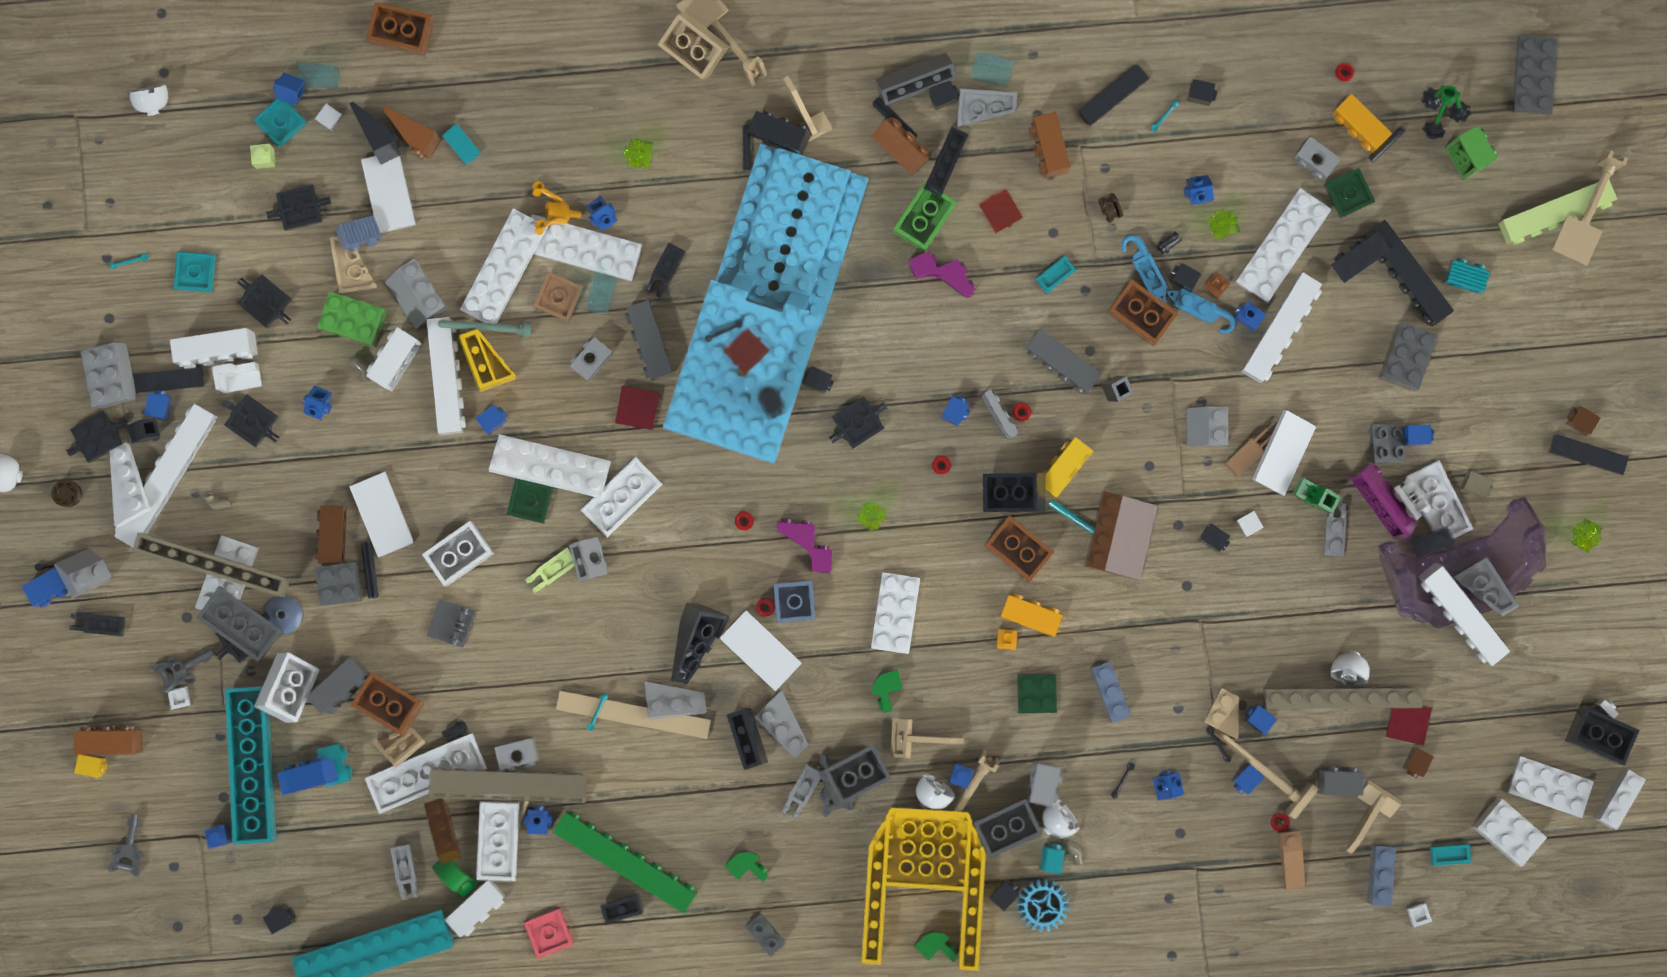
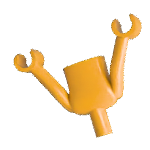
M536 181L533 184L534 196H540L543 193L556 201L546 202L545 220L548 221L541 219L536 221L535 233L537 235H542L547 226L567 224L570 217L581 218V211L570 210L569 205L560 196L545 189L542 182Z

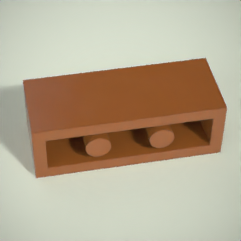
M890 117L878 127L871 137L911 175L919 172L932 155L929 154L926 146L920 145L915 140L916 138L911 132H906L901 127L902 124L897 119Z

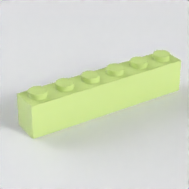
M1610 180L1607 182L1596 209L1599 207L1602 210L1613 206L1612 202L1617 200ZM1598 182L1502 220L1498 224L1506 243L1513 242L1516 245L1525 241L1524 237L1531 235V238L1543 234L1541 230L1546 228L1549 231L1560 227L1559 223L1564 222L1567 215L1577 219L1576 216L1584 215Z

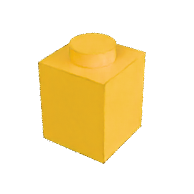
M78 755L74 773L95 778L102 777L107 770L106 758L94 755Z

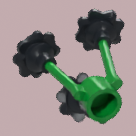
M1442 85L1440 90H1434L1430 87L1427 91H1423L1421 102L1425 103L1426 108L1436 110L1438 107H1441L1436 120L1431 123H1425L1422 128L1429 139L1443 138V134L1446 131L1443 129L1440 120L1446 105L1453 103V106L1448 109L1449 118L1454 119L1457 123L1466 121L1467 117L1472 114L1470 105H1466L1463 101L1460 102L1461 93L1457 92L1454 86Z

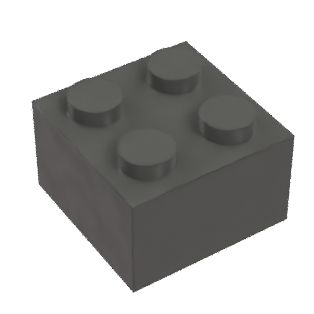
M358 563L316 567L320 606L362 602Z
M1323 766V770H1317V788L1319 789L1317 793L1323 795L1364 796V772H1360L1358 768L1342 767V770H1339V767Z

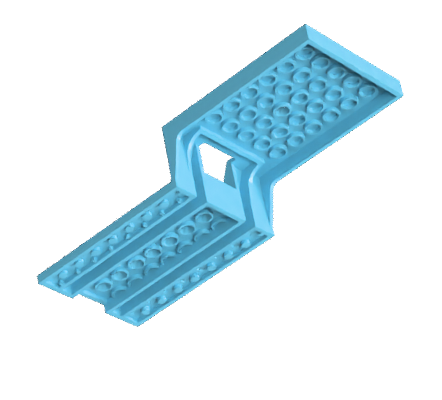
M760 144L716 281H710L663 425L664 429L775 464L817 332L824 320L869 178L781 148L776 149ZM807 173L813 174V182L806 183L803 180L804 175ZM801 191L807 192L809 195L808 199L805 201L799 200L797 197L798 193ZM800 209L803 215L801 218L795 219L791 215L792 211ZM794 227L797 230L794 237L787 236V228ZM788 245L791 248V252L788 255L781 254V246ZM777 263H782L785 266V270L782 273L775 272L774 266ZM771 281H776L779 284V288L776 291H771L768 288V284ZM738 320L742 321V328L728 331L713 338L711 342L705 341L706 335H713L734 325ZM741 366L748 368L749 372L745 377H740L737 374V370ZM768 385L770 388L775 386L786 407V413L771 421H768L757 399L759 390Z

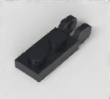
M668 242L651 274L652 278L645 291L650 293L657 279L662 282L656 294L660 298L674 276L686 251Z
M71 613V618L85 619L84 627L72 625L69 630L124 637L126 617Z

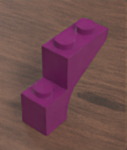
M930 251L908 260V265L915 280L928 276L936 277L965 298H970L974 295L975 286L971 279H967L965 275L967 269L963 262H959V259L937 268L939 263L934 254L931 255Z
M781 519V522H777V530L808 551L812 560V572L831 573L833 550H829V546L818 545V548H814L815 525H812V521H800V524H795L793 520Z

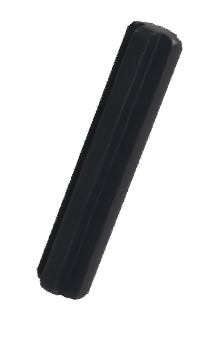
M880 97L873 101L872 106L886 119L890 117L897 119L906 132H911L917 138V133L888 105L886 106Z
M364 542L361 543L367 596L369 599L378 598L372 543Z

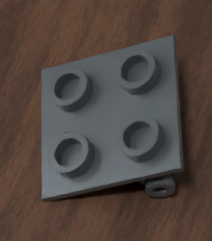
M1403 424L1371 425L1369 432L1372 441H1369V443H1373V446L1370 447V449H1373L1371 451L1373 464L1406 462Z
M439 599L427 636L464 648L476 611Z

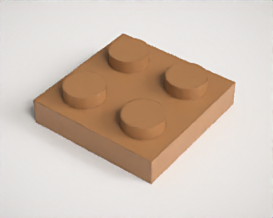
M548 272L533 307L569 322L584 287Z

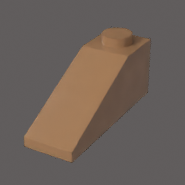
M1294 829L1276 832L1285 890L1305 887L1300 831Z

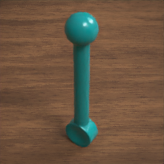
M1173 100L1171 107L1156 124L1151 126L1152 132H1157L1158 126L1175 107L1179 106L1178 100Z
M143 253L141 257L121 261L118 263L111 262L109 264V267L111 269H115L117 266L137 262L140 260L148 261L149 256Z
M606 693L601 694V700L591 723L587 725L589 731L594 730V723L602 705L608 699Z

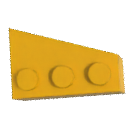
M478 329L459 335V341L479 393L516 379L514 372L510 370Z
M1076 437L1071 442L1067 440L1061 447L1063 451L1059 457L1055 455L1049 463L1051 465L1050 469L1047 472L1045 470L1042 472L1045 473V492L1054 499L1059 496L1076 472L1082 467L1083 463L1094 452Z

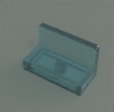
M977 53L971 78L1007 87L1014 61Z
M309 63L297 64V67L300 69L299 78L305 80L304 87L338 89L339 69L336 66Z
M595 271L587 304L588 311L603 315L608 314L615 277L602 275Z

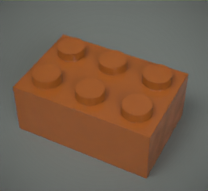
M375 2L366 39L373 45L426 56L434 19L430 14Z
M1052 112L1034 117L1032 123H1030L1029 133L1030 137L1035 139L1033 147L1036 157L1039 156L1040 164H1038L1040 174H1044L1045 179L1067 174L1070 169V163L1057 113Z
M1133 280L1129 282L1107 312V314L1152 347L1159 341L1178 315L1176 311Z
M1010 515L984 545L985 548L1028 583L1031 582L1054 553L1052 549Z
M373 672L369 674L351 703V706L403 737L424 705L420 700Z
M98 726L80 727V731H74L73 755L142 753V730H136V726H121L119 730H117V726L100 727V730H98Z

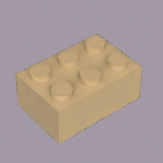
M686 12L676 16L658 43V46L702 80L710 77L730 47Z

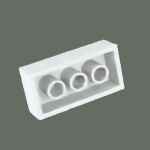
M248 328L170 340L173 363L184 367V369L196 368L197 364L212 366L217 361L231 363L236 358L250 360L253 359V356L258 355L255 332Z

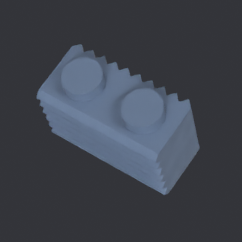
M374 215L339 224L335 229L343 251L349 249L350 252H353L366 244L367 247L378 244L382 237Z

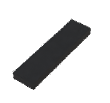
M1138 64L1079 110V114L1091 127L1150 78Z
M951 126L924 189L942 196L969 134Z
M203 368L132 374L136 394L155 392V390L169 391L204 387Z
M1554 434L1549 449L1551 454L1618 475H1624L1629 459L1628 456Z

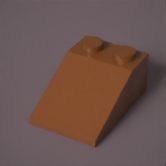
M384 105L383 110L411 147L414 155L421 159L425 157L431 159L441 140L436 132Z

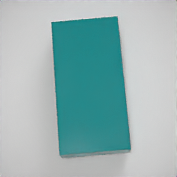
M455 124L442 135L466 165L481 155V152L458 124Z
M1063 256L1035 278L1043 291L1048 294L1077 270L1068 258Z
M1470 844L1430 846L1431 866L1471 863Z

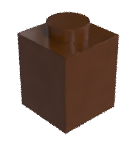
M1579 406L1571 409L1567 415L1569 420L1566 424L1587 436L1592 434L1601 418L1586 408Z
M1412 747L1402 768L1407 770L1406 774L1416 779L1418 776L1424 777L1434 756L1416 747Z

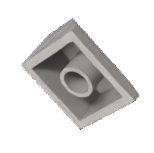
M1228 407L1187 408V447L1228 446Z
M90 548L54 564L72 599L106 584L112 577L103 559Z

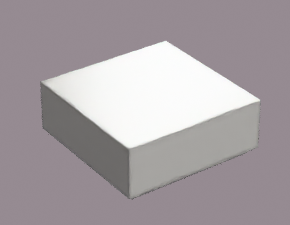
M325 104L315 119L332 131L343 115L328 104Z
M1255 511L1237 520L1246 537L1264 528Z
M188 686L168 692L171 710L192 705Z
M1425 902L1406 908L1412 927L1432 922Z

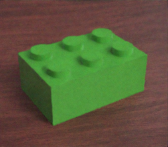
M1479 125L1458 136L1445 147L1463 180L1482 171L1498 159L1495 148L1492 145L1490 146L1487 141L1486 132L1480 129Z
M924 182L893 229L894 234L923 253L927 251L957 205L956 201L944 193L942 196H939L924 189L926 182Z
M329 291L317 328L376 348L388 311L384 308Z

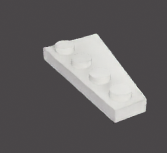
M126 442L110 451L114 526L118 528L150 511L130 444Z

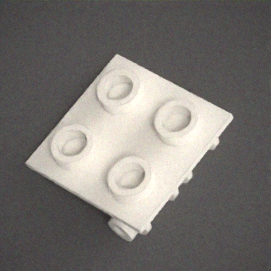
M1408 478L1403 482L1405 486L1399 484L1394 488L1396 491L1394 494L1399 502L1403 501L1407 508L1405 510L1411 518L1414 517L1415 520H1418L1423 515L1422 511L1426 514L1431 510L1429 507L1431 505L1426 498L1415 503L1424 495L1419 496L1415 500L1412 499L1420 490L1410 496V493L1418 489L1413 480L1411 481Z

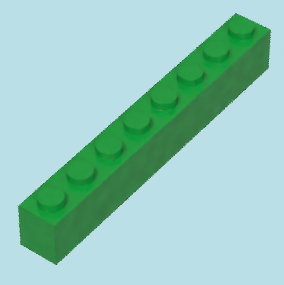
M566 811L552 833L683 914L686 913L698 893L695 891L696 887L688 882L683 884L678 881L679 877L672 872L665 873L662 871L663 867L654 861L652 864L645 860L646 856L638 851L633 853L629 850L630 846L624 842H615L612 840L613 836L606 831H603V833L596 830L597 826L593 823L581 821V816L573 811L568 813Z

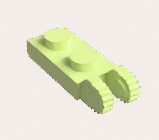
M568 547L525 580L527 583H531L539 575L544 581L532 589L534 593L546 585H550L575 567L570 549Z

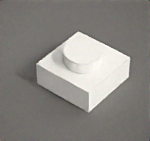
M1600 699L1594 704L1603 714L1611 718H1615L1619 714L1615 710L1616 706L1610 700Z

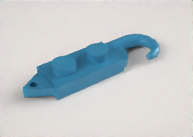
M1137 235L1126 236L1121 242L1122 251H1126L1125 246L1128 241L1136 243L1139 251L1133 256V265L1146 290L1165 303L1167 285L1143 240Z
M1183 288L1177 291L1166 292L1174 304L1173 307L1206 323H1212L1219 316H1222L1229 320L1230 326L1227 329H1219V332L1227 334L1234 330L1236 319L1229 311Z

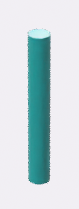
M1052 499L1048 504L1050 507L1091 534L1093 533V525Z

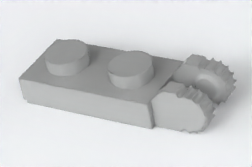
M991 389L982 394L984 402L1005 437L1011 440L1017 436L1016 426L1009 422L1008 419L1010 417L1007 411L999 405L1000 399L995 392L992 393Z
M1346 503L1340 504L1339 518L1333 517L1334 513L1327 514L1324 555L1344 557Z
M806 764L788 796L789 799L782 809L783 813H786L792 801H795L799 805L793 812L792 818L796 820L801 809L805 807L821 779L819 772L821 771Z
M411 844L390 847L396 883L399 886L401 899H407L404 884L408 883L411 884L413 897H418L417 877Z

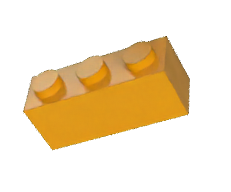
M1353 94L1332 113L1335 121L1340 125L1343 124L1348 129L1347 132L1353 138H1357L1361 142V146L1368 152L1371 151L1373 153L1392 135Z
M1015 593L1012 596L1007 595L1000 614L1001 618L1052 637L1056 636L1063 615L1059 614L1060 610L1050 606L1048 609L1042 608V603L1031 600L1030 603L1023 600V596Z

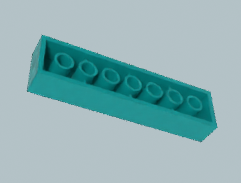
M263 686L225 689L233 845L277 841L270 714L255 707Z
M443 908L294 956L291 960L296 976L363 977L450 949L455 946L450 927L445 921L447 919L445 910Z

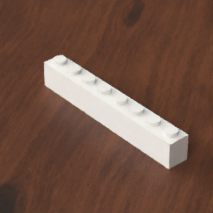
M194 404L187 409L185 420L183 423L178 424L175 429L176 435L167 442L165 453L163 456H159L155 462L156 468L145 479L146 484L143 488L150 511L119 528H115L116 534L114 537L131 547L134 546L138 532L149 533L218 419L216 415L199 405Z

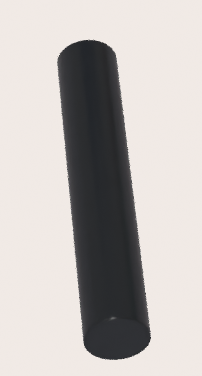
M743 125V170L745 171L750 170V134L747 132L750 125Z
M1399 127L1368 159L1374 163L1405 133V130Z

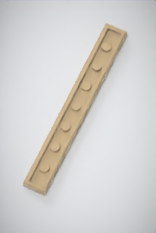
M559 691L556 710L593 717L601 698ZM611 700L604 701L597 717L708 739L711 724L709 719L693 716L649 720L647 707Z

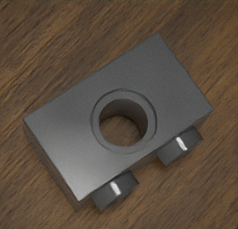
M761 912L745 926L770 957L786 944V941Z

